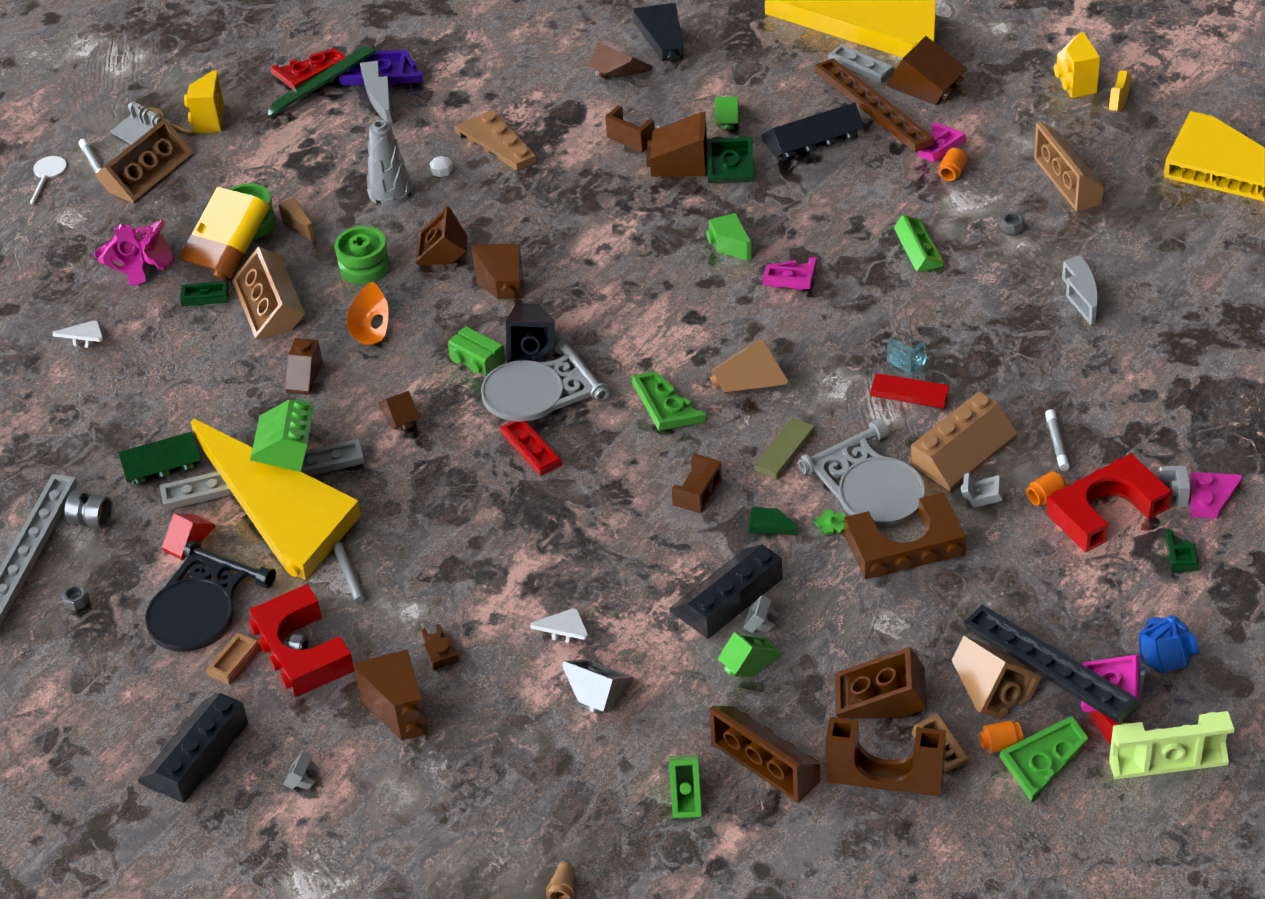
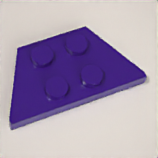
M406 50L376 51L375 54L360 62L378 61L381 77L387 76L389 84L423 83L422 73L418 72L415 62L410 59V55ZM360 63L350 68L347 75L342 74L340 76L341 85L364 84Z

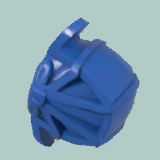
M1174 615L1165 618H1150L1147 620L1146 626L1139 632L1140 656L1149 668L1160 672V674L1186 668L1191 662V658L1194 655L1200 654L1194 634L1188 630L1185 623Z

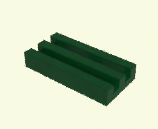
M220 281L181 285V307L228 303L229 282Z

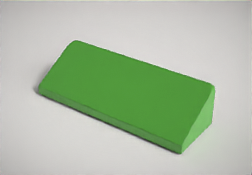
M902 215L894 229L915 270L924 271L943 267L944 262L922 220Z

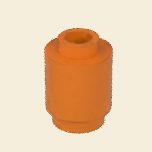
M958 148L949 149L939 165L940 177L946 181L957 179L968 162L966 153Z
M1051 471L1030 483V486L1026 489L1027 497L1035 506L1046 505L1047 497L1054 491L1065 488L1066 481L1061 474Z
M1011 720L984 725L983 732H979L982 749H987L989 754L1000 752L1024 740L1019 722L1012 723Z

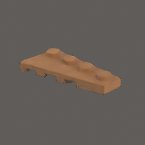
M494 110L454 126L455 133L460 136H467L468 141L473 144H480L483 146L484 151L496 154L497 159L517 171L537 163L536 155Z

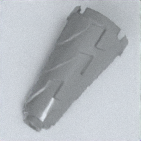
M376 120L369 127L367 191L370 200L377 204L376 200L381 201L382 206H394L409 199L408 194L411 193L412 195L413 184L410 174L406 170L404 159L400 153L391 125L385 120Z

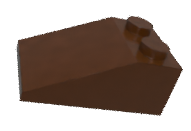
M908 647L835 673L836 716L838 718H901L927 709L925 667L913 650Z

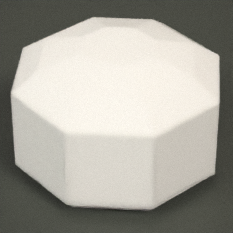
M436 157L430 162L431 172L434 176H448L453 170L452 162L448 157Z

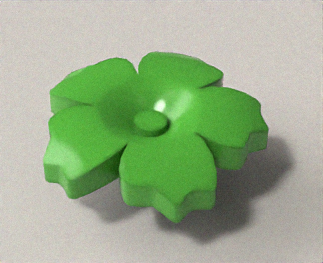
M825 509L821 517H816L815 525L818 529H821V533L826 535H833L834 531L841 533L844 531L845 513L837 512L834 515L832 509Z

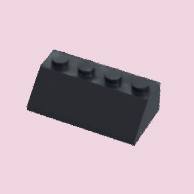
M856 102L774 127L762 134L761 137L775 157L783 155V158L786 159L797 155L796 151L800 149L808 152L816 149V144L822 142L827 146L838 142L837 138L844 136L845 139L858 135L857 131L864 127Z
M763 544L743 549L669 608L670 612L709 639L783 579L782 557Z
M222 693L203 700L138 778V783L185 803L248 725L243 702Z

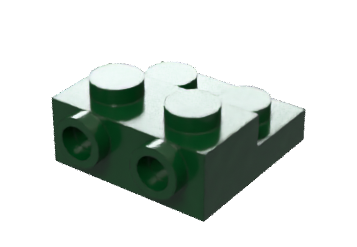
M714 137L707 139L708 183L754 181L752 137Z

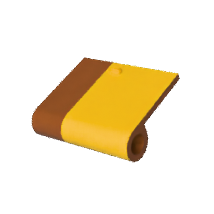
M217 187L178 259L209 268L213 271L212 275L221 281L231 280L264 220L270 205L255 196Z

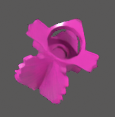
M162 218L151 226H143L137 229L131 228L130 224H120L119 227L114 228V237L94 252V257H98L99 263L127 273L130 286H139L141 283L146 282L144 275L146 262L152 265L155 264L160 270L169 268V265H172V262H174L173 252L167 244V240L164 239V234L160 233L165 225ZM113 261L121 262L124 265L118 266Z

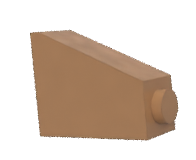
M757 339L711 369L710 372L713 376L709 377L715 389L721 388L723 392L771 387L788 383L787 378L763 339Z
M963 636L952 658V662L976 710L997 719L1007 715L1008 709L1016 704L1022 706L1029 702L1042 678L1040 674L980 641Z

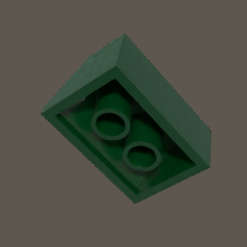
M192 431L118 452L126 481H132L133 485L148 481L147 476L157 474L158 478L171 475V469L181 467L182 471L197 467L196 462L201 461Z

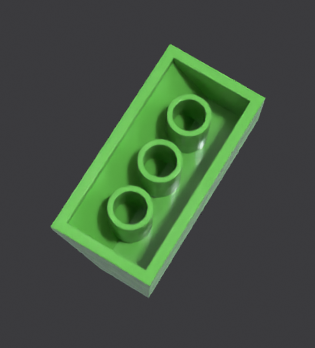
M289 399L260 415L250 460L301 472L308 445L314 405L302 399Z

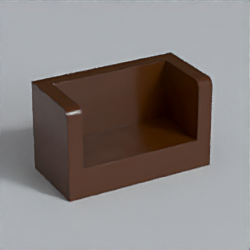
M619 105L605 116L608 138L639 152H644L648 148V139H652V133L655 130L654 120L649 119L641 127L624 121L623 107Z
M694 453L691 457L692 471L682 486L674 485L672 487V503L674 506L701 514L722 480L721 461Z

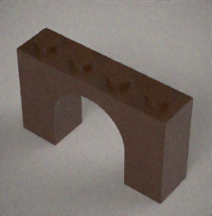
M944 492L919 498L918 517L926 534L916 541L900 543L885 538L877 529L869 511L844 517V536L865 580L966 554V535Z
M830 717L826 734V782L941 796L945 768L946 730L917 727L913 753L903 759L888 760L875 757L862 748L859 743V720Z

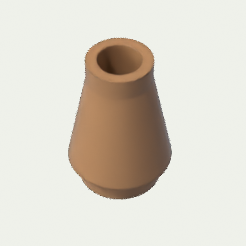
M563 862L558 865L554 876L546 888L547 899H574L575 868L572 864Z

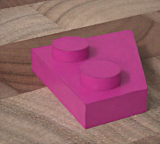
M934 122L931 125L932 132L929 133L934 137V145L918 151V156L931 162L939 161L949 149L958 148L967 141L966 134Z
M810 257L809 263L796 265V260L766 265L763 285L773 288L810 289L817 266V257Z
M1191 472L1190 517L1217 519L1222 513L1223 507L1231 500L1235 489L1240 487L1242 475Z

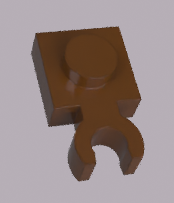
M439 624L436 625L437 632L432 635L428 634L426 629H422L423 640L426 643L424 644V649L433 670L459 662L458 653L450 636L444 637L442 627Z

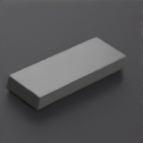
M840 44L828 54V60L834 58L848 70L880 84L894 73L893 66L843 44Z

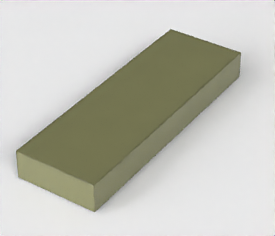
M792 417L754 464V471L777 480L812 436L814 425Z

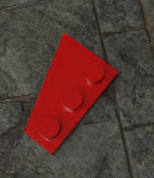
M333 48L312 54L307 60L297 61V59L289 61V65L279 67L277 64L270 66V69L274 76L291 89H295L346 58V56Z

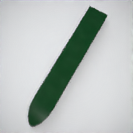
M364 46L281 96L269 107V118L324 84L334 82L337 76L372 56L376 51Z

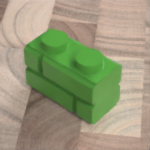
M467 326L461 329L458 335H454L448 342L449 356L452 361L457 364L462 363L466 365L473 373H481L487 376L492 370L505 363L503 345Z

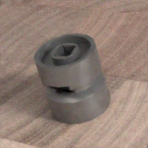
M72 491L65 504L66 521L78 525H85L86 523L89 527L104 529L109 524L112 516V500L109 496L91 495L88 492Z

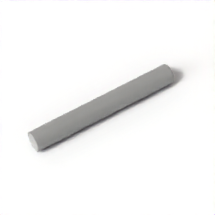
M341 542L335 543L333 549L356 604H361L365 601V597L347 553Z

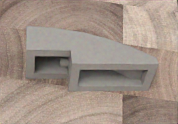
M378 61L360 63L370 102L383 120L393 124L391 90L388 77H381Z
M1081 255L1064 260L1062 279L1067 284L1066 297L1088 323L1093 325L1095 324L1097 309V287L1093 274Z

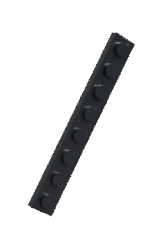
M983 604L963 622L966 629L1120 725L1140 706L1138 699Z

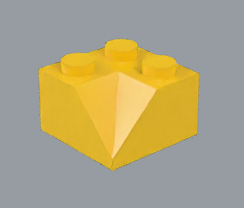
M1080 32L1057 54V64L1054 65L1056 77L1060 78L1063 89L1067 90L1071 98L1097 93L1100 57L1084 32Z
M217 70L211 71L190 84L188 94L184 95L185 107L189 108L190 111L188 112V121L190 125H193L195 134L221 132L225 104Z

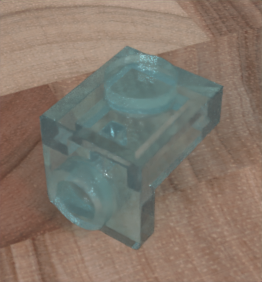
M894 338L887 343V362L909 374L913 373L918 367H922L927 359L926 344L920 342L915 348H911Z

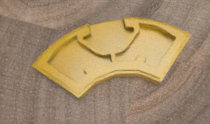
M1120 70L1118 72L1116 85L1111 89L1110 111H1121L1125 106L1132 78L1128 71Z

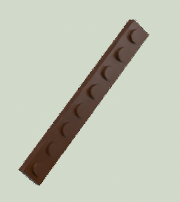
M832 58L815 64V72L853 103L856 102L860 109L914 152L922 151L934 145V137L837 60Z

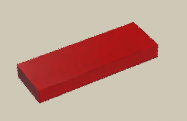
M876 373L870 390V396L944 408L950 385Z
M511 421L500 427L501 434L540 476L562 466L561 458L526 421Z

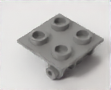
M131 101L128 104L131 115L110 132L124 141L133 144L164 118L161 114L154 113L147 106H141L138 101Z

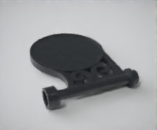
M198 540L188 541L184 547V555L187 556V559L167 585L153 597L147 607L145 623L149 635L159 646L171 651H193L210 645L225 633L232 621V596L237 585L244 578L250 576L256 579L257 585L268 589L275 582L276 570L266 565L259 569L204 549ZM228 570H234L237 573L233 576V573ZM189 571L191 578L183 579ZM221 574L224 580H219Z

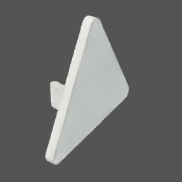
M90 321L53 331L54 337L73 339L74 346L80 344V340H85L86 348L92 344V341H103L97 321Z
M569 609L531 623V629L552 633L553 640H556L559 635L566 636V643H569L572 637L583 640L588 638L587 631L577 609Z

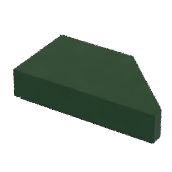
M752 507L749 532L798 535V526L778 508Z
M1165 529L1164 536L1171 572L1198 571L1199 562L1195 544L1186 539L1183 541L1173 535L1172 530Z

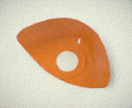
M371 282L358 293L347 313L346 324L348 331L353 338L364 345L381 342L386 335L388 327V303L376 283ZM376 315H382V325L374 329L371 325L372 319Z

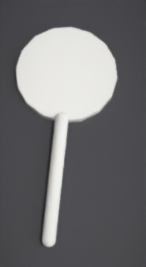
M48 156L37 161L34 165L35 175L42 179L31 199V205L35 204L46 179L57 177L66 170L67 164L65 159L58 156Z

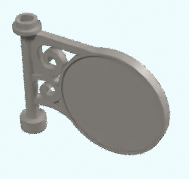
M560 333L555 336V346L553 348L558 354H565L561 358L549 362L523 360L503 364L492 370L485 377L481 387L482 401L489 412L501 419L517 422L542 418L554 410L590 396L594 400L601 402L606 400L610 393L608 385L606 383H599L572 349L573 341L566 333ZM569 362H571L572 365L575 367V368H574L573 370H571V371H570V364H569ZM580 385L584 386L583 390H581V391H580ZM563 392L569 395L567 397L562 398Z
M880 418L870 422L869 429L812 457L804 454L798 460V466L802 473L812 474L815 472L840 500L842 507L850 516L869 511L875 525L878 527L894 526L910 520L919 512V498L925 496L924 482L920 474L912 466L895 458L881 456L868 445L867 441L872 438L880 441L889 435L885 422ZM854 448L853 451H852V457H851V456L848 454V450ZM827 465H829V468H828V473H829V475L826 473V471H825V469H824ZM838 465L843 467L842 469L837 470ZM830 476L837 479L841 478L839 487Z

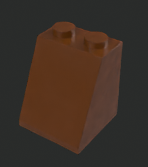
M925 36L902 58L887 86L936 105L941 99L945 101L953 92V87L957 89L965 79L962 76L967 68Z
M700 112L653 130L652 139H648V153L650 154H646V167L651 168V177L706 175V112Z
M407 649L353 663L362 703L401 741L429 734L422 697Z

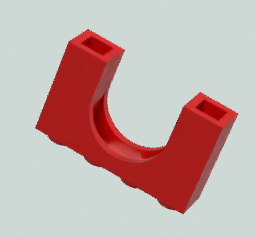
M1129 454L1123 458L1116 459L1113 463L1101 469L1095 470L1092 474L1080 480L1074 481L1065 488L1051 493L1047 497L1046 515L1086 553L1107 542L1109 524L1089 505V502L1101 496L1124 498L1149 520L1170 508L1172 491L1133 454Z
M308 584L249 609L251 620L248 621V625L253 636L258 635L260 637L258 641L263 653L270 654L269 661L275 672L280 671L279 677L285 690L290 688L295 698L355 671L352 655L340 636L306 650L291 649L283 644L286 637L293 631L322 619L319 602Z

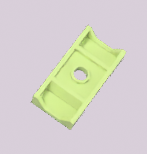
M1228 711L1199 715L1197 725H1183L1181 727L1165 729L1156 728L1150 731L1144 730L1142 722L1114 725L1109 758L1114 779L1228 765L1226 737L1227 734L1234 733V727Z

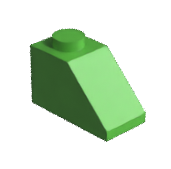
M738 96L715 97L716 126H721V130H733L734 126H739Z
M735 213L709 220V230H706L708 242L710 244L713 243L717 252L743 260L752 259L751 241Z
M734 632L719 655L718 660L725 665L724 669L734 677L739 675L752 677L780 658L783 652L766 637Z
M698 755L669 756L673 818L702 817Z

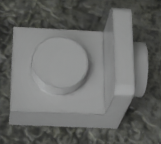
M1161 466L1158 479L1172 491L1171 496L1176 498L1177 507H1188L1190 485L1186 466Z

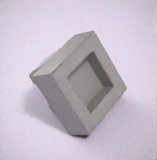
M761 595L749 607L743 627L745 630L751 633L756 629L769 632L775 624L770 621H773L778 613L770 607L771 600Z
M302 751L293 762L283 785L292 790L296 786L310 789L315 781L310 779L307 774L316 777L320 772V768L311 761L313 755Z

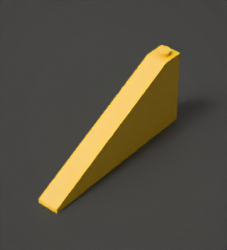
M765 0V14L903 58L925 36L934 42L936 0Z
M1190 111L1166 158L1164 178L1265 202V147L1214 116Z
M193 419L191 425L195 439L278 561L289 575L307 580L333 550V545L338 543L361 517L358 500L302 472L251 461L252 447Z

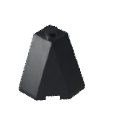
M676 3L633 8L634 24L662 61L668 60L670 62L682 59L684 46Z
M516 303L506 320L507 363L523 360L538 362L555 346V321L540 304Z

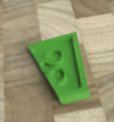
M656 371L633 375L632 384L658 431L705 422L706 414L701 410L696 411L691 406L692 402L686 397L681 398L674 392L675 387Z
M1070 716L1000 751L999 757L1030 801H1032L1087 743L1088 737L1073 716Z

